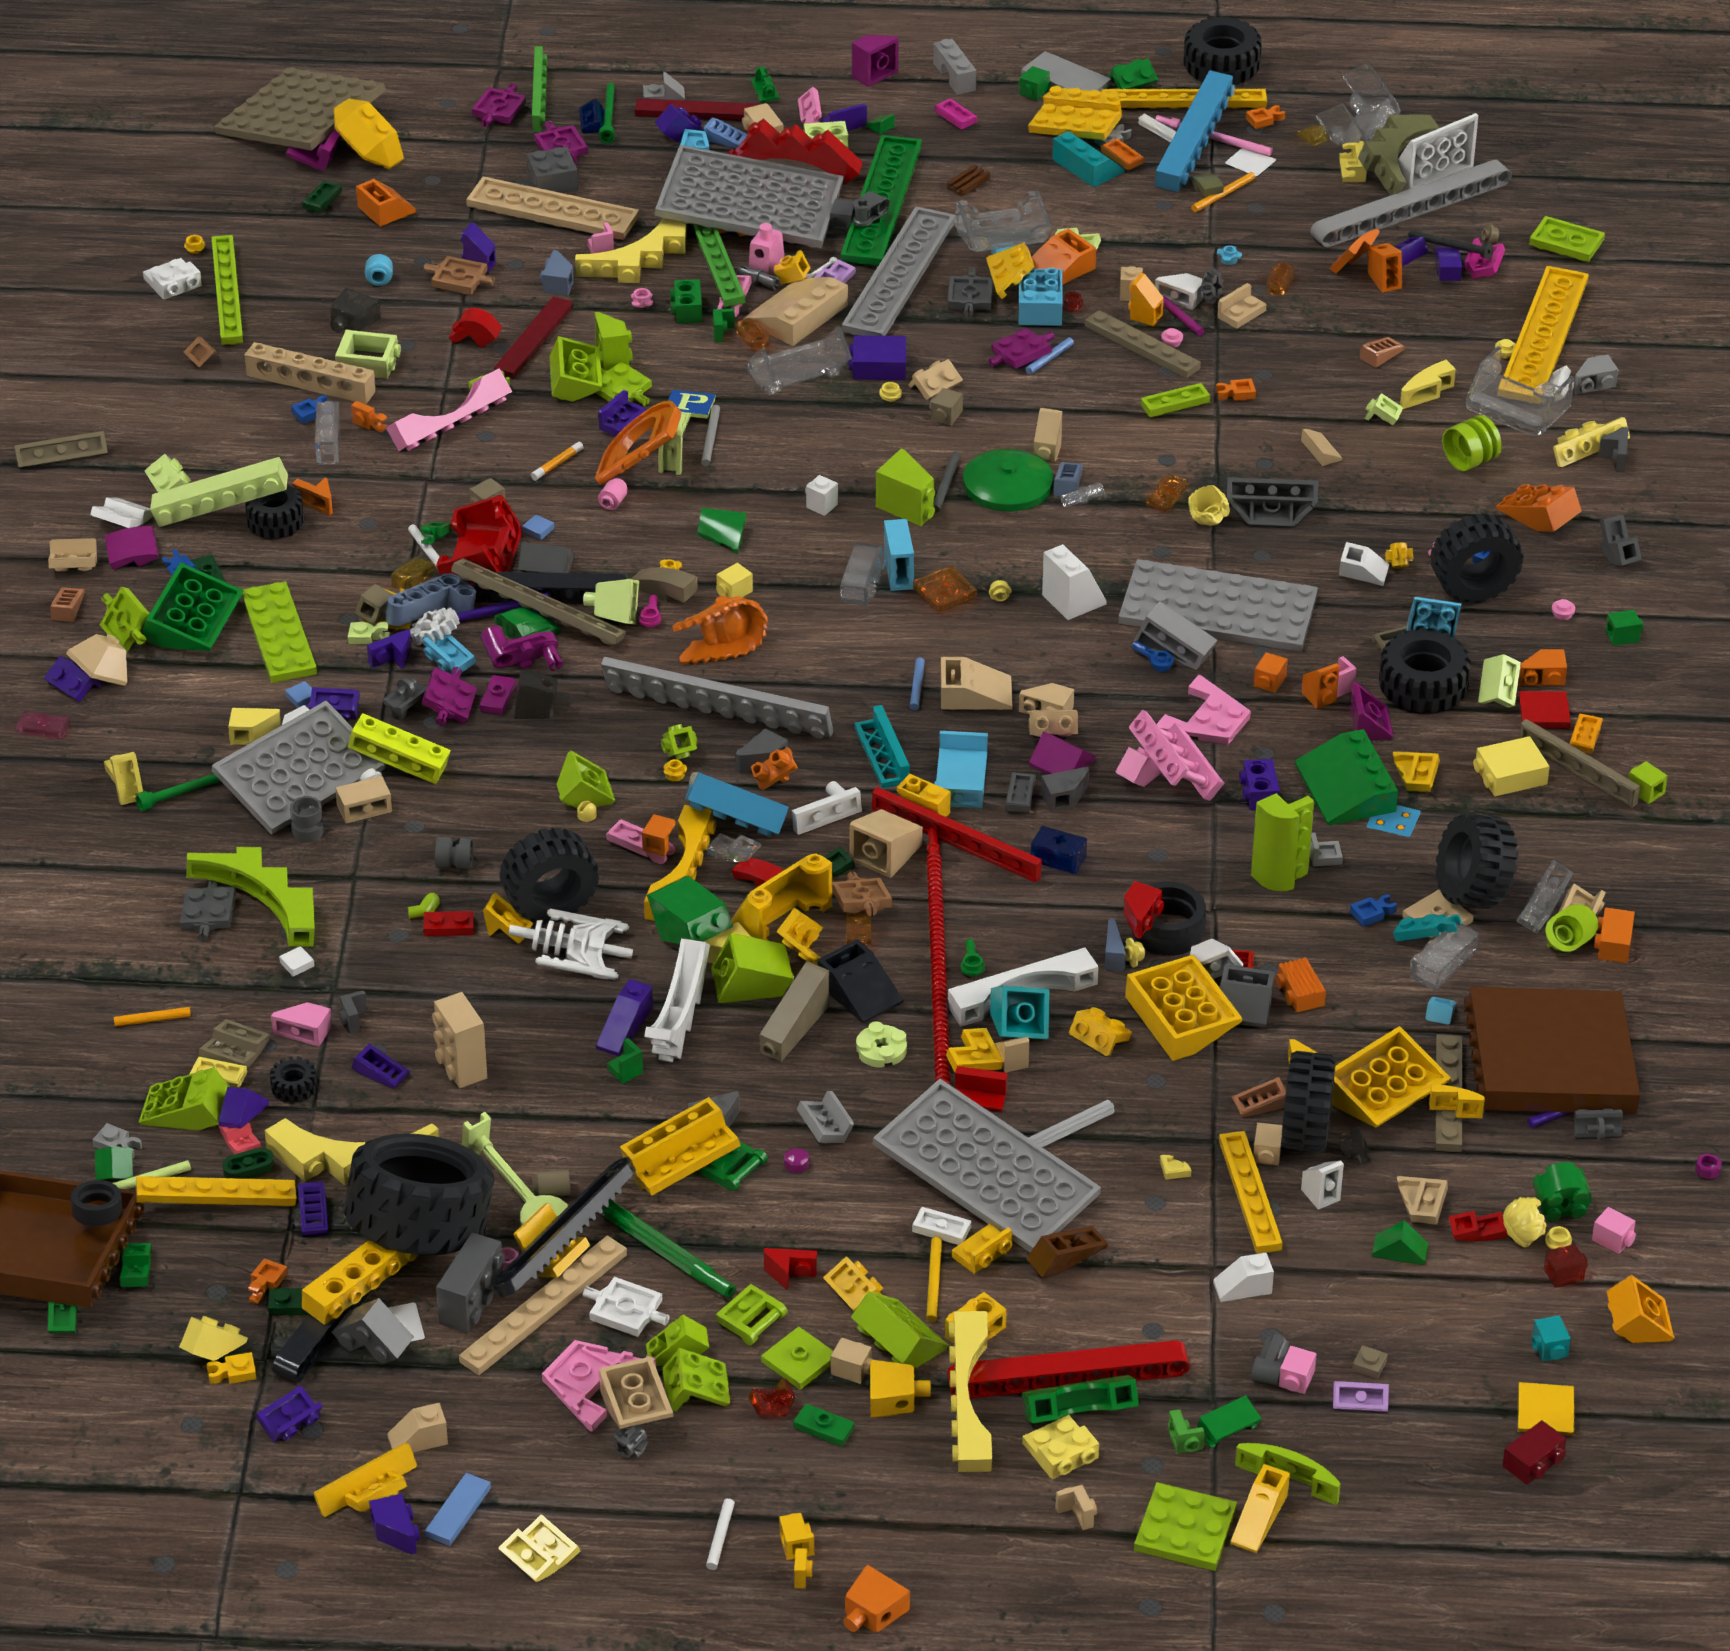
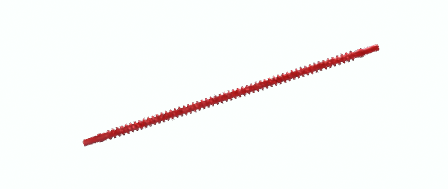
M930 828L928 830L929 844L927 845V885L929 895L935 1082L942 1079L951 1086L950 1062L946 1056L949 1048L943 920L942 858L939 855L938 830Z

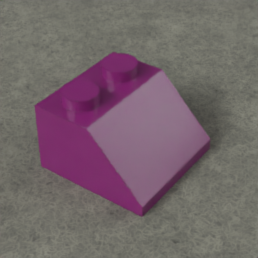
M866 35L853 41L852 77L869 87L897 73L899 38L897 36Z

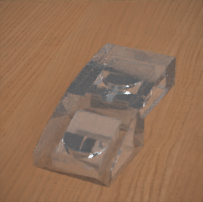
M720 833L707 847V855L726 861L746 862L761 848V843L742 835L735 840Z

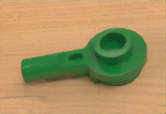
M967 939L965 941L966 954L961 962L960 969L965 975L976 977L985 971V963L982 957L979 956V953H976L974 940Z

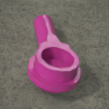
M651 595L649 597L648 606L641 610L638 617L639 623L647 628H653L662 621L661 614L657 609L658 596Z

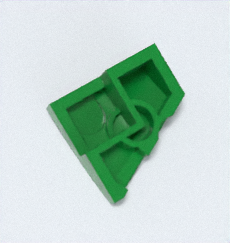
M702 508L698 524V536L705 540H711L718 546L725 544L731 547L732 553L738 554L742 544V533L747 521V513Z

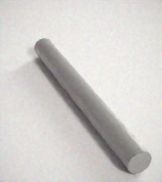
M713 405L711 408L701 460L703 466H709L720 413V406Z

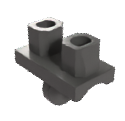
M401 678L397 682L398 689L383 699L384 705L391 708L392 715L399 719H403L408 715L407 709L410 707L416 708L423 705L421 703L427 686L421 685L415 678L410 680Z
M1605 1108L1603 1110L1578 1109L1575 1111V1138L1597 1137L1598 1140H1604V1137L1622 1136V1110H1614L1613 1108Z

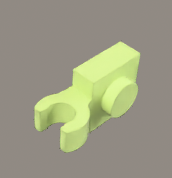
M351 622L348 643L371 644L373 640L389 637L390 632H382L388 631L389 624L387 622H379L374 627V624L370 622Z

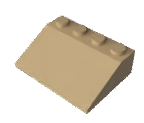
M832 277L805 278L804 280L792 282L743 318V322L794 346L848 306V285Z

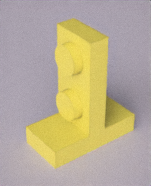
M130 752L110 757V760L104 761L106 772L116 784L119 803L124 805L136 802L135 794L143 792L136 754Z

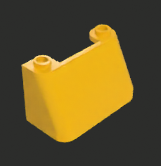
M818 854L804 857L752 890L732 917V924L739 922L751 937L768 940L766 938L769 936L767 925L796 906L805 912L809 910V907L817 906L820 907L822 912H825L832 907V862Z

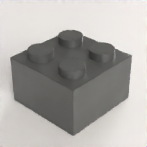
M557 147L551 150L535 151L526 154L527 175L533 187L558 193L578 191V170L567 147Z

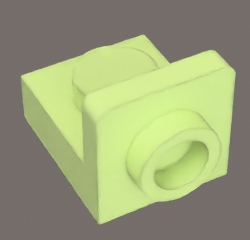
M1381 393L1376 400L1372 398L1365 409L1368 411L1365 419L1369 421L1375 413L1382 420L1394 425L1403 407Z

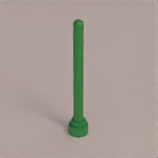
M612 82L607 84L604 126L599 130V140L604 144H610L615 140V129L612 127L615 85Z
M211 774L155 793L147 791L136 793L135 800L139 810L144 812L152 809L156 802L221 782V780L215 774Z

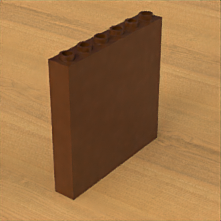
M1470 987L1469 997L1464 998V1012H1468L1466 1027L1471 1029L1469 1032V1046H1473L1471 1061L1472 1064H1476L1474 1068V1081L1479 1083L1477 1084L1476 1093L1484 1096L1485 1099L1483 1110L1575 1112L1578 1109L1603 1110L1605 1108H1613L1614 1110H1622L1623 1114H1637L1640 1091L1621 991Z
M0 1170V1294L91 1308L95 1299L100 1298L103 1284L109 1281L112 1267L118 1264L120 1252L126 1249L128 1237L130 1234H134L137 1220L143 1217L145 1206L144 1203H136V1191L120 1189L122 1200V1213L120 1217L110 1224L93 1227L77 1222L72 1216L71 1193L74 1188L82 1184L81 1182ZM91 1201L85 1204L90 1206H99L106 1204L108 1202Z

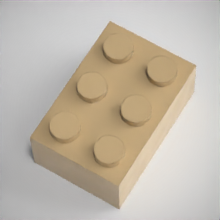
M463 992L434 1001L435 1012L432 1013V1018L436 1026V1031L433 1032L437 1043L435 1056L438 1063L445 1066L448 1078L454 1080L459 1088L487 1079L484 1023Z

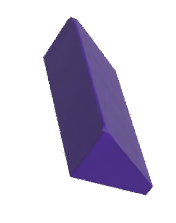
M1411 237L1394 246L1402 251V267L1428 252L1424 237Z

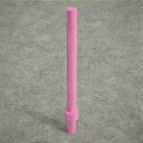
M1159 115L1155 118V120L1175 131L1178 130L1182 123V120L1177 118L1169 119ZM1218 132L1209 134V139L1268 156L1272 154L1273 149L1267 146Z

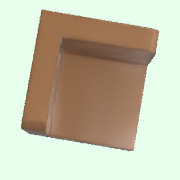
M198 336L183 353L200 368L216 351L202 337Z

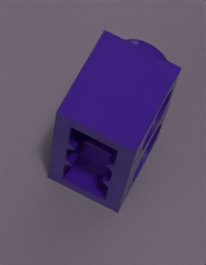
M1273 759L1244 760L1243 770L1239 771L1240 785H1244L1243 800L1248 801L1249 810H1256V802L1276 793L1280 795Z

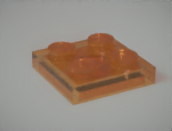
M952 565L913 581V588L938 613L977 597V589Z

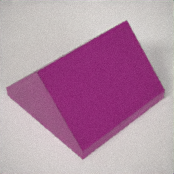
M1355 682L1352 685L1350 708L1354 731L1364 729L1370 741L1392 739L1393 732L1387 706Z
M1043 731L1029 761V766L1048 775L1088 767L1096 759V755Z

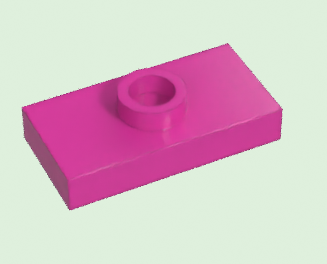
M951 98L935 105L936 113L961 130L977 123L976 115Z

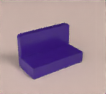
M863 103L830 112L828 117L821 118V123L845 121L847 131L864 127L867 123V106Z

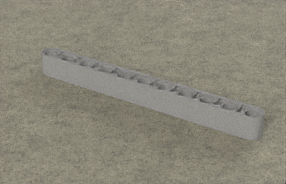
M1491 160L1319 220L1313 224L1310 233L1324 247H1331L1360 237L1371 230H1380L1502 187L1511 180L1512 173L1498 160Z

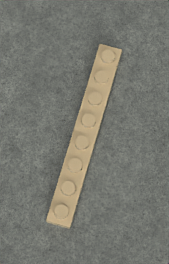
M609 1236L604 1237L572 1263L559 1277L552 1279L459 1355V1362L477 1375H481L583 1292L586 1286H590L627 1256V1248Z

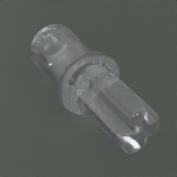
M1099 482L1087 487L1080 486L1076 491L1061 496L1062 505L1069 507L1078 503L1085 504L1090 499L1103 496L1104 488Z

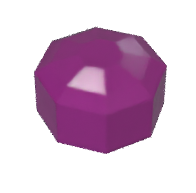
M791 1148L784 1153V1168L791 1173H802L809 1168L808 1153L802 1148Z
M1703 1154L1698 1156L1695 1171L1702 1178L1713 1179L1719 1176L1722 1161L1716 1155Z

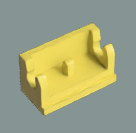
M1363 141L1342 145L1343 149L1352 150L1350 153L1339 154L1343 182H1366L1367 171L1358 159L1359 153L1364 146Z

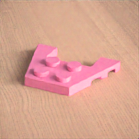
M1198 675L1189 685L1188 694L1206 700L1188 722L1165 714L1157 723V726L1168 731L1174 723H1177L1183 727L1189 736L1198 737V741L1229 745L1249 721L1251 711L1206 678Z
M574 1340L542 1373V1381L589 1431L593 1432L607 1418V1410L589 1400L600 1389L599 1368L642 1358L633 1357L631 1352L623 1351L619 1354L608 1351V1347ZM652 1357L656 1367V1359Z

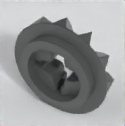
M1208 269L1202 279L1201 290L1204 299L1208 303L1219 302L1220 297L1223 295L1222 289L1224 287L1222 283L1224 280L1221 278V272H1218L1217 269Z

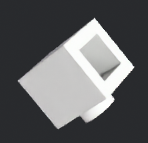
M819 475L806 486V508L825 516L838 505L837 482Z

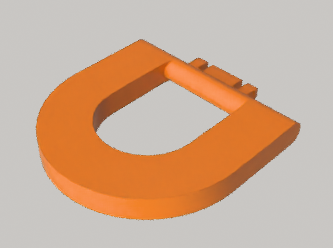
M663 401L650 407L620 431L602 456L595 476L598 484L603 485L674 438L681 418V411L673 401ZM653 428L649 441L627 455L633 443L645 432Z

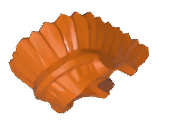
M719 596L709 608L686 618L685 621L677 622L673 625V632L700 624V630L703 635V640L692 641L690 646L679 656L681 665H687L690 662L695 665L700 661L705 664L709 660L716 662L720 659L726 660L729 657L736 659L739 655L746 657L748 652L755 651L756 647L761 646L762 639L766 637L765 630L768 628L766 624L768 617L764 610L753 600H747L742 597H732L729 599L727 596Z

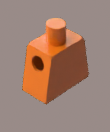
M1389 243L1370 246L1367 251L1368 274L1382 293L1402 289V251Z
M867 1565L845 1596V1613L847 1615L843 1620L845 1627L851 1632H856L862 1625L873 1632L881 1631L910 1609V1590Z

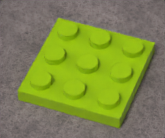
M1156 1482L1134 1543V1551L1216 1571L1237 1510V1502Z

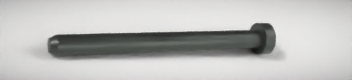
M1413 230L1408 232L1409 238L1424 237L1425 242L1477 253L1484 259H1490L1494 252L1493 246L1487 243L1481 246Z

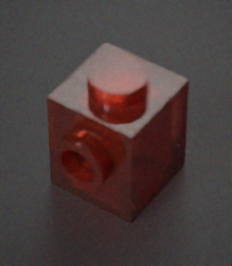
M1576 1244L1546 1251L1544 1271L1555 1288L1584 1280L1588 1261L1585 1254L1579 1251Z

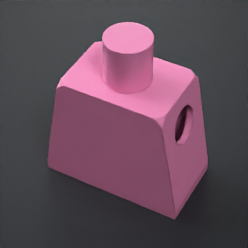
M762 223L760 231L750 243L749 267L756 270L762 269L765 273L771 275L774 271V265L779 264L780 259L784 257L783 236L780 231L772 229L770 223Z

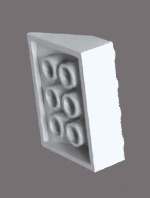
M1476 113L1409 142L1398 159L1401 173L1406 180L1403 191L1473 167L1478 115Z

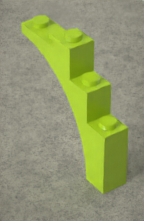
M237 847L236 853H187L186 878L221 882L251 894L268 906L280 920L286 932L288 946L313 947L315 930L313 888H289L287 867H262L261 847Z

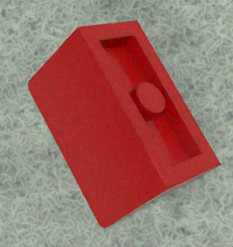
M957 1066L955 1089L988 1111L1002 1112L1007 1094L1008 1073Z

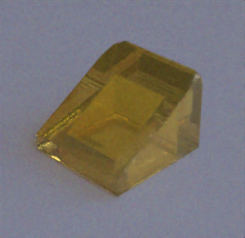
M1312 125L1297 133L1298 137L1312 146L1321 144L1329 139L1325 125Z

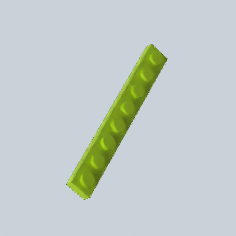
M233 235L212 236L221 345L243 343Z

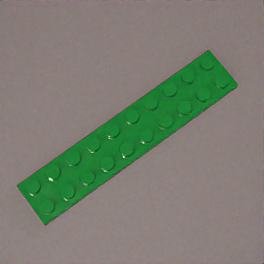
M881 135L860 197L871 191L888 198L890 206L884 216L879 217L868 226H856L852 219L840 254L841 261L879 266L891 242L922 148V139Z

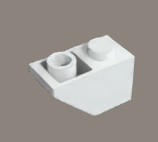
M1346 542L1340 561L1339 575L1384 586L1389 564L1369 547Z

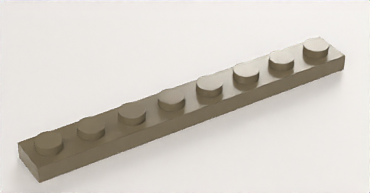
M466 559L453 563L451 571L458 574L459 578L466 581L472 580L483 589H492L503 598H512L525 608L538 610L545 617H554L565 626H574L585 635L599 637L605 644L615 645L624 639L626 631Z

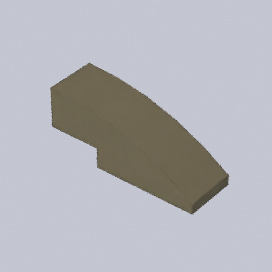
M671 568L642 569L631 578L639 581L640 591L649 595H656L658 599L665 602L672 597L685 603L698 591L697 576Z

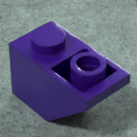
M672 104L666 108L655 122L663 134L676 142L682 141L685 129L704 131V128L701 126L703 122L695 115L691 117L681 106L677 108Z
M470 222L466 230H463L461 233V242L463 243L462 259L486 263V274H489L496 263L495 244L475 223Z
M397 1494L369 1501L371 1521L377 1540L409 1554L417 1553L416 1541H420L417 1524L412 1525L411 1520H414L411 1504H405L403 1495Z

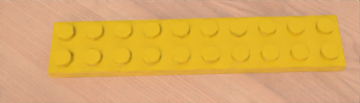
M1546 266L1498 388V396L1541 405L1547 384L1555 369L1587 285L1588 273Z

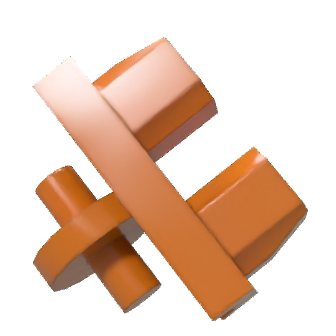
M788 747L782 751L776 749L770 753L768 760L763 763L756 762L751 766L758 786L763 791L779 780L783 783L788 781V775L798 769L793 760L792 751Z

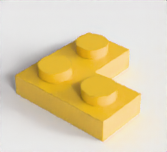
M987 1028L963 1029L961 1038L966 1047L948 1048L946 1054L954 1072H956L957 1066L983 1070L1002 1069L1004 1063Z

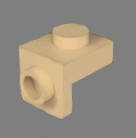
M1083 1485L1072 1488L1068 1487L1056 1492L1055 1508L1057 1513L1073 1510L1083 1530L1094 1527V1515H1097V1507L1095 1501L1092 1498L1089 1499Z

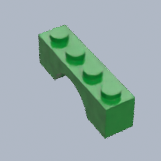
M1129 1375L1022 1392L1025 1418L1032 1424L1057 1420L1065 1415L1078 1412L1118 1410L1139 1406L1136 1380Z

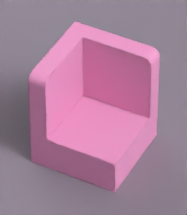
M608 222L603 223V233L593 234L592 238L588 239V247L591 254L614 250L613 232Z
M1344 656L1338 658L1340 669L1337 697L1351 692L1352 685L1356 681L1357 668Z

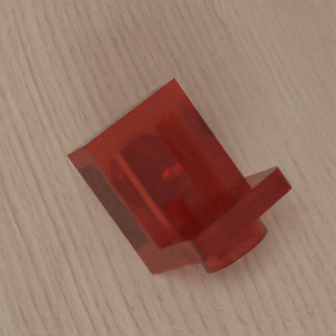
M781 1379L775 1390L752 1389L748 1398L758 1416L786 1417L796 1399V1395L788 1380Z

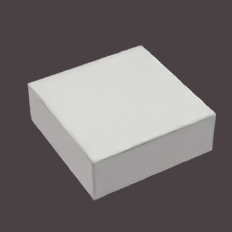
M301 946L279 956L280 963L292 976H296L314 967V960Z

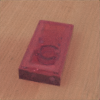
M24 711L16 725V729L19 733L63 739L70 725L69 717Z

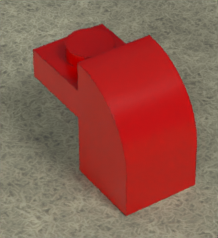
M469 308L464 310L461 318L452 325V331L448 338L455 344L470 335L481 348L497 339L502 325L489 312L480 308Z

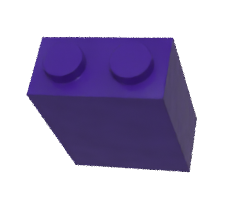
M854 335V344H849V371H853V379L906 380V336Z

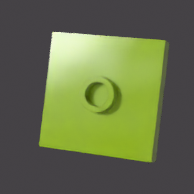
M798 1326L762 1354L761 1362L801 1390L831 1366L833 1350Z

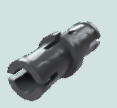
M743 264L737 269L736 275L751 276L752 283L755 286L761 285L775 291L780 285L779 277L767 274L762 269H752Z

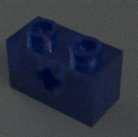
M1041 826L1031 843V855L1042 859V865L1077 874L1087 857V838Z

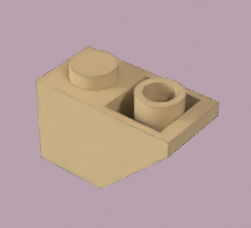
M1050 683L1022 690L1019 693V712L1029 715L1032 710H1072L1074 707V689Z

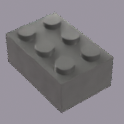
M471 1233L436 1286L439 1324L468 1333L472 1326L479 1322L483 1309L486 1305H490L493 1299L495 1289L492 1283L503 1271L504 1254L501 1249V1241Z

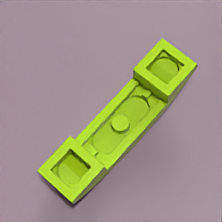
M1258 1443L1238 1444L1235 1466L1255 1474H1259L1264 1464L1290 1473L1291 1479L1312 1486L1311 1496L1334 1505L1338 1504L1341 1483L1327 1469L1314 1460L1278 1446Z

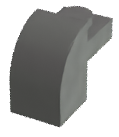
M1624 514L1599 520L1604 540L1600 542L1601 549L1612 564L1622 566L1642 560L1637 537H1628Z

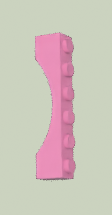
M499 368L473 382L467 398L454 412L434 417L412 413L389 425L386 429L398 451L404 448L410 451L419 446L418 441L423 438L427 442L437 436V431L442 430L444 433L454 428V422L459 420L460 424L471 419L473 412L476 411L479 415L490 409L489 404L494 403L496 406L506 401L505 396L511 393L512 390Z

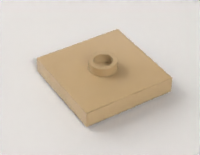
M1441 890L1435 891L1403 910L1402 916L1403 918H1421L1429 914H1435V916L1445 914L1446 917L1459 914L1462 924L1456 925L1458 930L1473 922V915L1463 907L1450 903L1442 895ZM1445 931L1440 936L1429 938L1438 943L1453 933Z

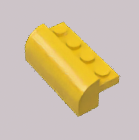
M708 1097L621 1145L620 1150L623 1157L630 1158L636 1169L632 1176L641 1190L645 1189L652 1196L741 1145L739 1138L726 1126L722 1110Z

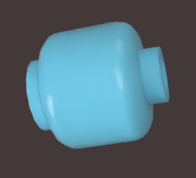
M382 254L371 256L365 265L366 279L375 286H384L389 283L393 275L392 261Z

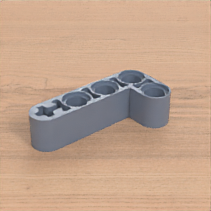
M441 575L390 596L387 601L386 622L393 626H401L423 617V614L428 611L433 612L436 609L438 611L444 607L452 608L456 613L474 610L476 589L457 575Z

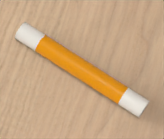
M581 442L575 443L532 472L531 478L535 481L583 450V444Z

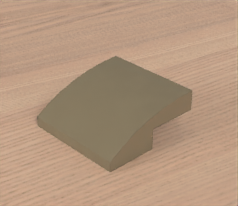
M225 1019L213 1029L212 1039L199 1048V1057L247 1066L248 1069L265 1048L270 1039V1034Z

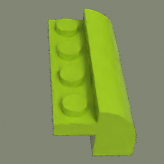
M1276 793L1256 802L1251 876L1269 890L1294 889L1295 880L1308 874L1314 800L1309 796L1287 804Z

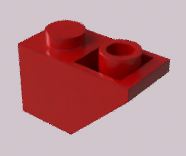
M1134 881L1124 896L1123 915L1135 937L1141 939L1145 931L1151 929L1155 916L1161 914L1164 901H1161L1162 890Z

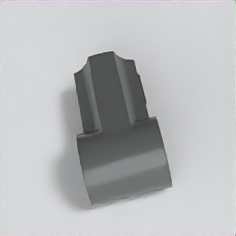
M1274 1333L1272 1336H1267L1260 1356H1257L1254 1361L1251 1375L1252 1380L1279 1386L1280 1368L1289 1349V1341L1283 1335Z

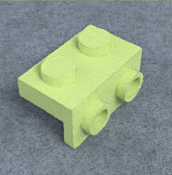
M166 454L145 470L157 492L182 486L191 481L188 475L183 470L181 471L183 469L182 465L175 458L171 460Z

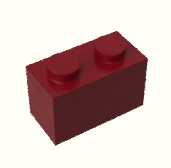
M1541 1420L1505 1447L1502 1467L1528 1485L1534 1479L1541 1478L1547 1469L1554 1464H1559L1564 1459L1567 1438Z

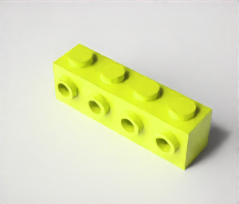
M363 713L351 732L348 748L433 784H437L446 768L451 751Z

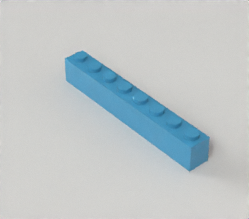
M1209 70L1156 169L1155 187L1179 192L1182 185L1187 184L1189 172H1193L1196 159H1200L1202 148L1207 146L1209 134H1213L1215 123L1220 121L1222 110L1227 108L1228 98L1234 94L1233 76Z

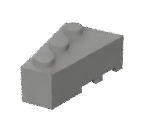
M1159 601L1146 616L1132 646L1135 641H1138L1156 652L1161 650L1167 651L1173 655L1174 662L1197 670L1210 655L1217 639Z

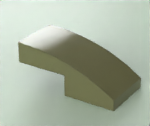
M1212 173L1190 176V181L1195 190L1201 191L1203 196L1224 192V185Z

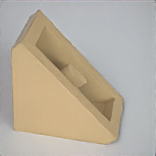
M1028 1037L994 1043L1004 1061L1002 1066L1004 1073L1029 1067Z

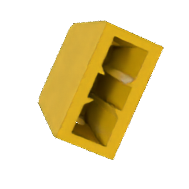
M870 1360V1417L912 1413L914 1411V1397H931V1381L914 1380V1367L912 1365Z

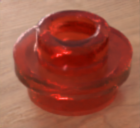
M1067 292L1062 298V306L1069 311H1076L1083 306V299L1078 292Z

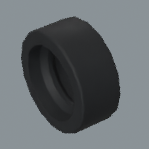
M102 1180L88 1181L78 1185L71 1193L73 1218L83 1225L93 1227L104 1226L114 1222L122 1213L121 1190L115 1184ZM91 1201L108 1202L106 1204L99 1206H90L85 1204Z

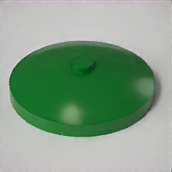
M997 449L976 456L966 465L963 473V487L970 499L983 507L1005 512L1021 511L1035 507L1048 498L1053 488V473L1050 466L1035 454L1018 449Z

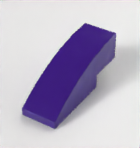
M1434 247L1437 275H1439V281H1461L1462 263L1459 250L1450 247Z

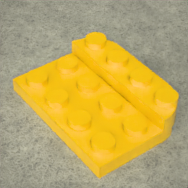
M1053 86L1049 89L1050 92L1043 96L1044 104L1029 123L1028 129L1030 133L1058 136L1070 131L1079 138L1106 140L1122 117L1119 93Z

